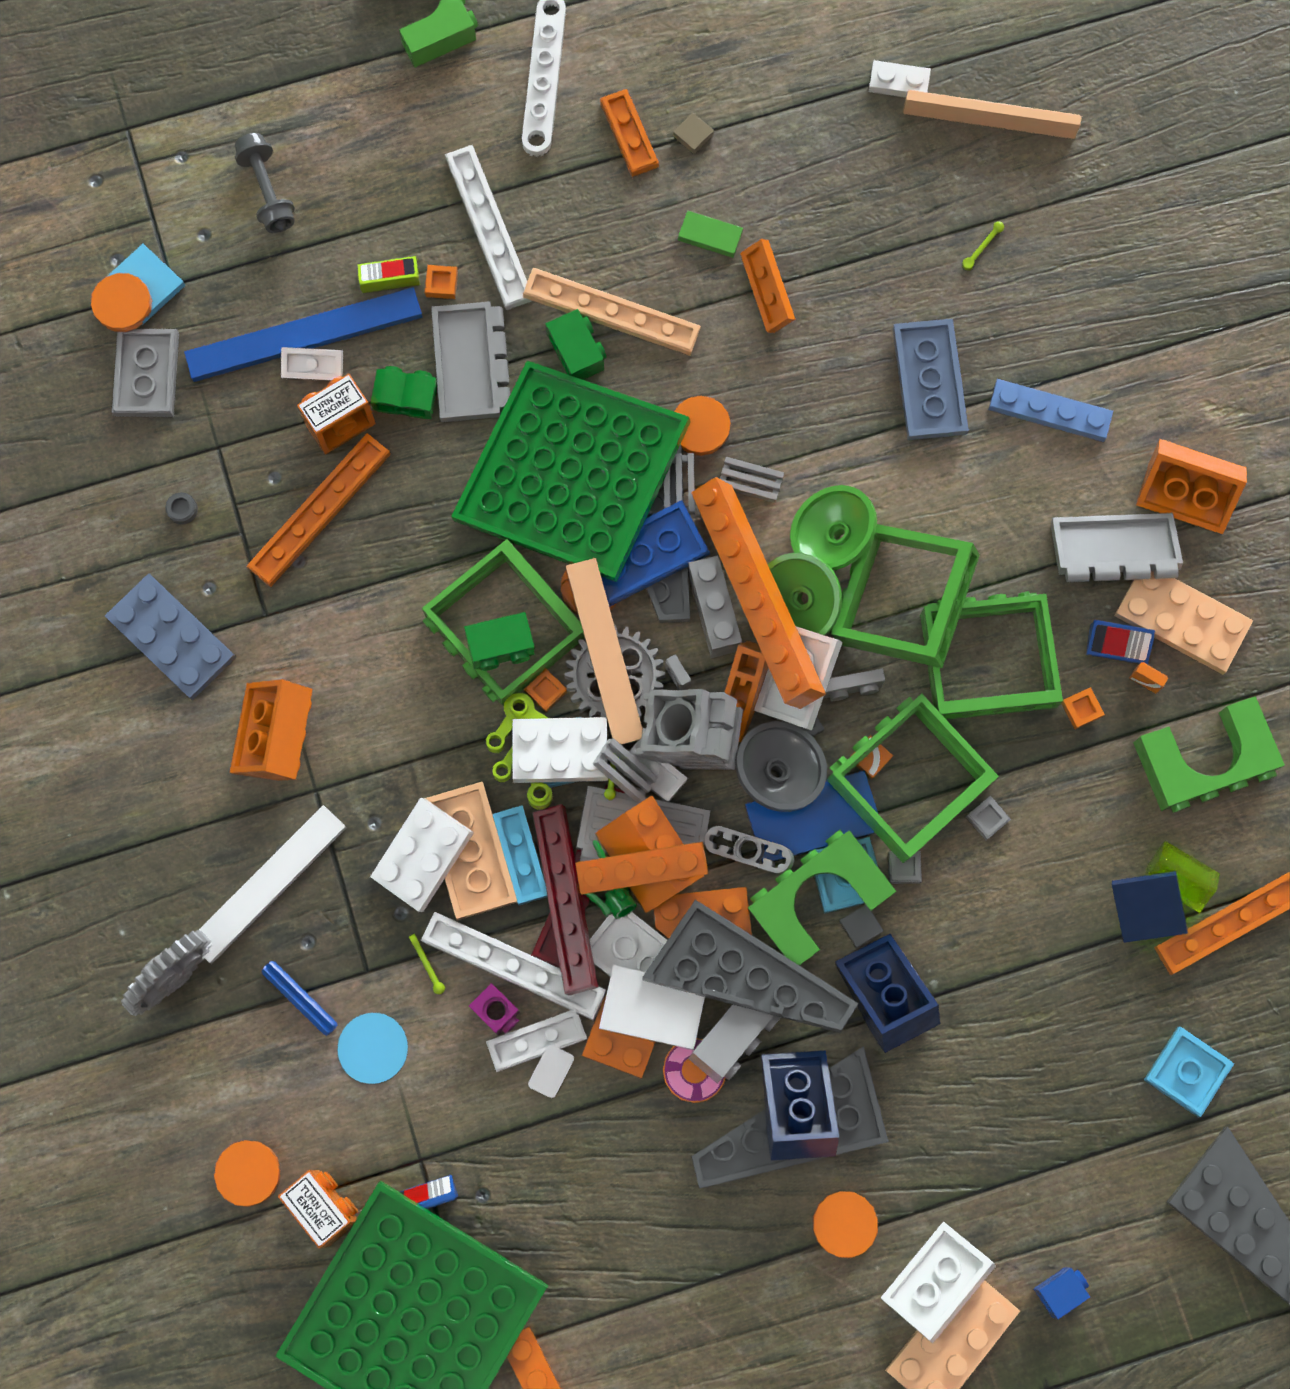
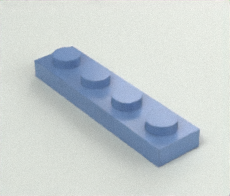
M997 379L988 408L990 411L1104 442L1107 437L1113 415L1112 410Z

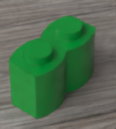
M395 366L377 369L371 398L372 410L387 414H402L414 418L432 419L437 392V379L432 377L431 373L421 370L414 373H404L402 369Z

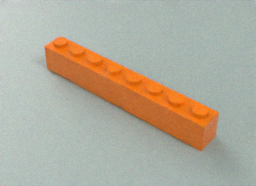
M717 477L711 479L692 491V496L784 703L802 709L826 695V692L733 486Z

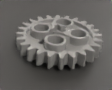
M614 625L623 657L631 654L639 659L636 665L626 666L628 675L636 673L643 675L641 678L628 676L630 684L637 686L639 689L634 699L641 719L640 709L646 710L647 701L644 700V693H650V690H663L664 688L662 683L656 681L665 678V672L656 670L663 666V660H654L659 650L658 648L648 650L651 640L646 639L641 643V632L638 631L631 637L629 636V627H625L623 633L618 634L617 627ZM580 639L578 642L581 651L571 650V655L576 660L566 661V666L573 671L566 672L565 679L574 681L569 683L566 689L568 692L576 691L571 697L572 703L582 701L579 706L580 713L590 709L589 718L596 717L597 714L601 715V717H606L601 697H596L591 693L592 688L598 684L596 677H587L588 674L595 673L587 644L584 640Z
M200 930L192 931L188 936L185 934L180 940H176L169 949L165 948L162 953L145 965L141 974L135 978V982L123 994L122 1005L132 1016H137L139 1013L143 1014L146 1010L149 1011L153 1006L159 1004L165 996L168 997L188 981L192 976V971L198 968L197 964L205 959L204 956L210 951L209 948L212 946V941Z

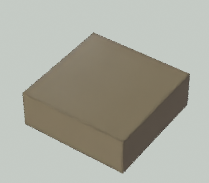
M694 113L690 114L673 131V137L693 154L714 135V130Z

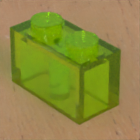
M1164 841L1148 863L1145 876L1176 871L1182 903L1200 913L1217 891L1220 873Z

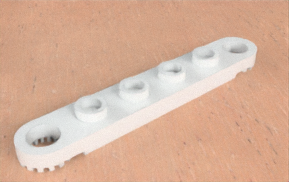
M539 0L537 4L522 133L524 150L530 156L535 155V157L547 154L551 148L566 7L563 0ZM554 5V7L557 6L559 12L555 15H547L544 13V8L546 9V6ZM539 135L545 141L540 146H533L529 143V138L531 139V136Z

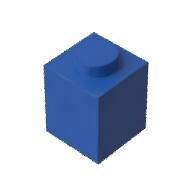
M1064 1267L1033 1288L1050 1316L1055 1319L1061 1318L1090 1298L1086 1291L1089 1285L1079 1270L1073 1271L1072 1268Z

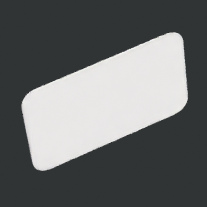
M548 1045L529 1080L528 1086L550 1098L555 1097L574 1061L573 1055L553 1045Z

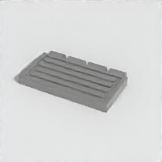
M491 302L431 307L441 422L500 417V411H503L510 396L509 387L498 388V386L509 384L508 361L506 359L496 360V358L507 356L505 332L498 331L505 328L503 308L500 306L491 307Z
M1173 513L1052 518L1050 525L1059 575L1065 574L1066 582L1089 581L1090 573L1093 574L1094 581L1120 580V572H1123L1124 580L1150 579L1151 571L1154 572L1155 579L1178 578V570H1181L1183 560Z
M588 786L575 848L581 850L580 861L598 859L599 857L593 846V841L598 840L595 833L639 803H636L626 793L616 792V797L613 800H607L604 797L606 789ZM656 800L683 844L703 841V845H705L704 838L707 833L710 810ZM598 840V842H599V844H600L602 850L604 851L605 855H608L607 852H606V850L604 849V847L602 846V844H601L600 841Z

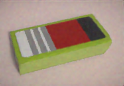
M416 256L358 264L359 285L362 293L420 285Z

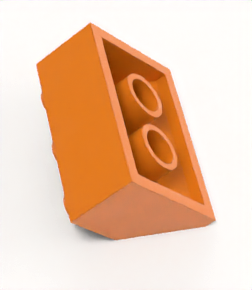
M1159 439L1149 462L1136 505L1157 513H1173L1175 519L1223 534L1247 483V468Z
M283 679L247 683L230 773L277 781L296 780L297 772L300 769L302 744L306 737L305 728L308 712L312 705L311 696L313 689Z
M653 796L626 811L595 833L609 857L684 845ZM704 875L631 886L629 888L644 912L648 913L704 877Z

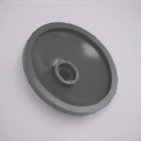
M772 721L758 725L747 733L737 749L735 767L740 784L754 801L768 809L779 812L800 810L811 804L824 788L827 778V764L824 753L817 741L807 731L794 724ZM771 770L776 771L779 777H774L771 774Z

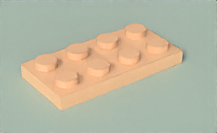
M1151 571L1150 579L1132 581L1114 615L1134 627L1155 630L1154 638L1222 675L1227 672L1253 622L1252 619L1175 578L1155 579L1153 571Z
M483 781L425 798L474 832L445 877L456 920L517 903Z
M984 1280L934 1343H931L916 1330L885 1371L906 1389H960L1019 1314L1020 1310Z

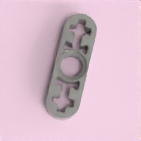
M722 826L710 828L704 838L705 846L711 853L773 873L782 874L789 868L791 869L794 864V856L789 848ZM721 832H723L724 839L735 842L734 855L730 854L733 850L731 847L720 845L719 849H716L717 844L713 842L714 836L719 837ZM747 841H753L757 846V853L751 859H745L741 854V847ZM764 845H768V846H769V847L766 849V851H765V849H764ZM781 850L782 856L786 858L785 864H779L775 868L774 861L763 858L764 852L778 855Z

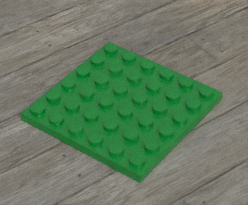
M527 360L451 517L457 523L503 540L508 539L511 543L567 564L596 558L600 575L617 582L691 423L690 418Z
M379 1181L275 1357L325 1389H488L546 1291L548 1284L389 1185Z

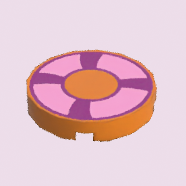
M696 1038L694 1050L703 1039ZM673 1046L666 1055L663 1066L664 1081L670 1092L680 1100L691 1103L704 1102L717 1095L725 1083V1077L717 1084L688 1059L694 1050Z

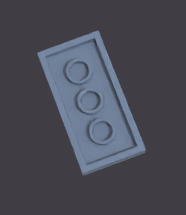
M953 319L894 324L893 336L907 439L916 440L967 435L969 428Z
M149 573L105 615L124 636L191 700L196 698L236 658L221 641Z

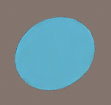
M366 1013L354 1018L343 1029L338 1041V1057L345 1072L353 1079L368 1084L381 1083L396 1075L402 1068L408 1052L407 1038L402 1027L393 1018L381 1013Z

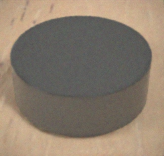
M183 492L170 496L165 506L167 515L177 524L190 523L195 519L198 512V507L193 497Z

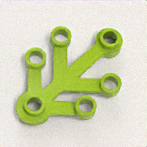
M515 693L511 695L504 703L505 719L497 731L490 733L486 738L487 749L492 753H499L504 749L505 739L513 729V719H546L548 717L535 710L534 702L527 694ZM517 703L525 705L522 711H516L513 707ZM497 738L501 740V744L497 747L491 746L490 741ZM513 745L503 761H499L493 766V776L498 782H506L511 778ZM501 767L508 770V773L504 776H499L496 773ZM543 782L531 783L527 791V798L531 807L542 810L550 806L553 796L549 785ZM536 790H543L546 794L543 798H536L534 792Z

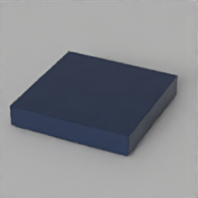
M1176 871L1112 881V889L1124 943L1188 934Z

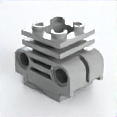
M704 689L650 690V693H644V700L647 701L644 722L647 723V727L642 730L640 748H636V755L655 762L673 763L674 766H680L679 768L735 770V759L743 709L736 706L737 699L724 692H708Z

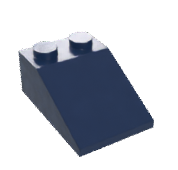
M891 934L835 961V965L855 1002L859 1003L857 1007L884 1053L941 1024L938 1003Z
M826 1050L762 1054L766 1127L771 1161L836 1156L839 1132Z

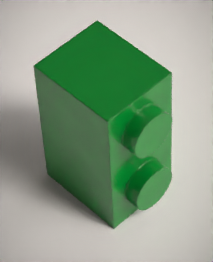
M576 309L545 323L547 336L566 374L584 380L604 371V359L607 358L601 342L595 343L591 335L594 333V330L587 316L582 318L579 310Z
M526 612L464 626L465 637L474 669L481 668V671H489L498 668L499 663L511 661L512 664H518L528 661L530 659L529 656L534 655L535 647Z

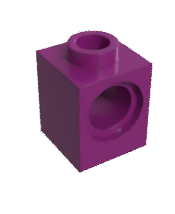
M492 983L469 1005L497 1035L502 1031L507 1034L519 1022L516 1016L520 1011ZM494 1003H501L505 1006V1015L500 1020L489 1018L488 1010Z

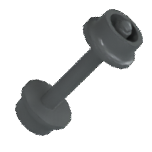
M250 133L240 137L235 143L237 153L234 158L239 166L253 167L266 202L256 213L258 222L264 224L266 230L270 233H279L289 229L295 222L293 216L294 204L290 200H277L264 166V162L273 154L271 144L265 142L263 135L259 133Z

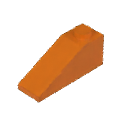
M751 641L738 645L724 692L737 699L736 706L743 709L739 742L742 741L747 733L769 668L759 645Z

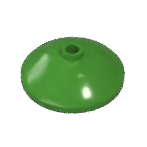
M837 485L818 491L802 504L793 519L790 540L794 553L814 555L827 563L832 570H838L850 565L863 555L874 538L877 527L875 507L862 491L851 486Z
M788 553L772 560L768 566L795 626L824 636L828 634L836 624L842 607L840 583L831 567L820 558L807 553ZM803 593H806L809 598L806 604L801 600Z

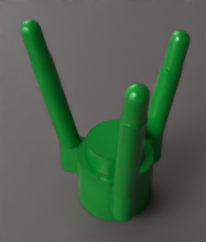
M594 840L593 846L598 857H606L598 840ZM627 887L609 890L605 894L607 899L605 902L594 893L585 894L602 910L605 917L613 914L615 919H621L629 915L637 907Z

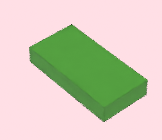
M687 211L678 235V241L734 258L743 228Z

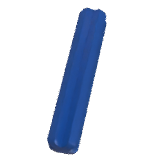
M270 961L262 969V974L323 1035L328 1036L336 1029L337 1022L276 962Z

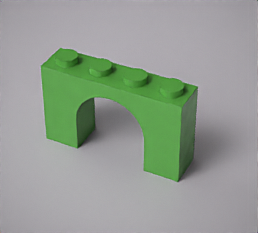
M441 0L439 6L431 15L399 29L402 45L414 68L476 40L475 28L478 27V23L471 10L467 12L464 4H466L465 0Z
M1256 696L1228 705L1219 712L1233 748L1231 765L1224 774L1208 776L1191 769L1183 760L1169 726L1142 735L1133 742L1161 811L1171 808L1172 812L1176 813L1191 807L1189 802L1200 798L1201 802L1204 803L1219 797L1218 791L1229 788L1231 793L1248 787L1247 781L1258 778L1259 783L1277 776L1276 771L1285 766Z
M841 830L837 831L825 841L829 845L820 853L814 849L800 860L803 866L793 873L789 868L775 879L778 883L777 886L769 892L766 888H763L750 898L753 904L748 907L783 955L799 966L820 951V948L799 922L795 912V898L799 888L805 881L819 874L837 875L852 886L870 911L896 892L850 830L845 834Z

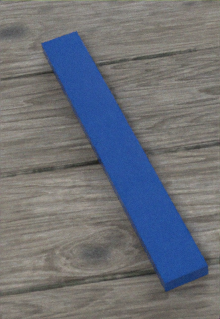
M412 287L184 351L191 378L193 382L281 358V347L313 349L420 319L423 316L415 289Z

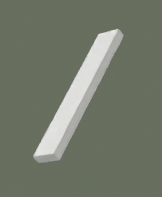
M473 145L445 154L446 161L505 309L509 310L531 302L532 300L523 298L527 279Z
M324 805L199 929L212 941V946L209 948L210 951L204 956L209 963L212 964L347 828Z
M434 912L421 939L425 944L591 1020H594L607 992L606 989L598 986V988L568 996L564 993L561 970L437 912Z

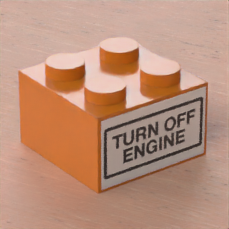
M350 374L334 378L328 383L326 388L317 393H309L302 399L301 403L297 404L306 427L325 455L376 424L367 399Z
M308 1170L278 1197L319 1249L327 1248L352 1228L357 1219L355 1214L358 1213V1210L348 1197L343 1198L337 1194L334 1189L338 1185L327 1171L323 1173L319 1170Z

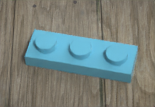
M523 805L492 814L518 905L548 897Z

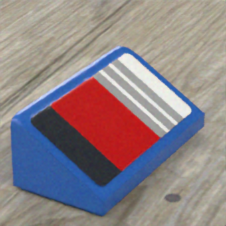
M1094 620L1089 629L1086 655L1137 664L1141 662L1148 664L1155 630Z
M452 1175L400 1191L401 1194L425 1209L455 1200L458 1197Z

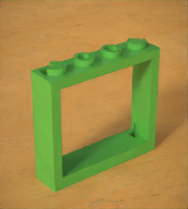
M877 524L870 546L851 565V578L847 588H844L842 591L841 612L836 624L831 629V635L834 639L842 641V646L943 668L980 556L976 547L970 542ZM881 541L956 556L926 646L851 630Z
M508 539L422 608L426 617L423 623L433 634L436 632L441 634L445 639L442 644L453 657L458 654L465 662L462 665L465 672L473 680L478 677L485 685L481 688L485 695L492 702L498 700L502 706H504L506 699L515 693H520L545 668L549 669L578 645V640L585 639L581 622ZM506 562L569 633V636L503 690L487 671H481V668H473L469 650L439 616Z
M1026 591L1019 593V597L1007 598L1006 594H996L989 596L988 600L976 601L975 597L965 598L959 619L1033 612L1045 691L944 701L940 668L927 665L933 706L946 720L1057 708L1063 702L1046 594L1037 595V593ZM938 600L937 603L927 604L928 606H924L920 614L925 646L927 645L941 600Z
M920 694L914 701L911 697L903 701L896 708L900 713L892 720L889 716L884 718L874 728L878 733L870 740L867 736H864L852 747L855 753L848 760L844 756L839 758L830 767L833 773L827 778V781L902 863L911 858L999 777L923 694ZM915 714L975 778V781L905 844L844 776Z

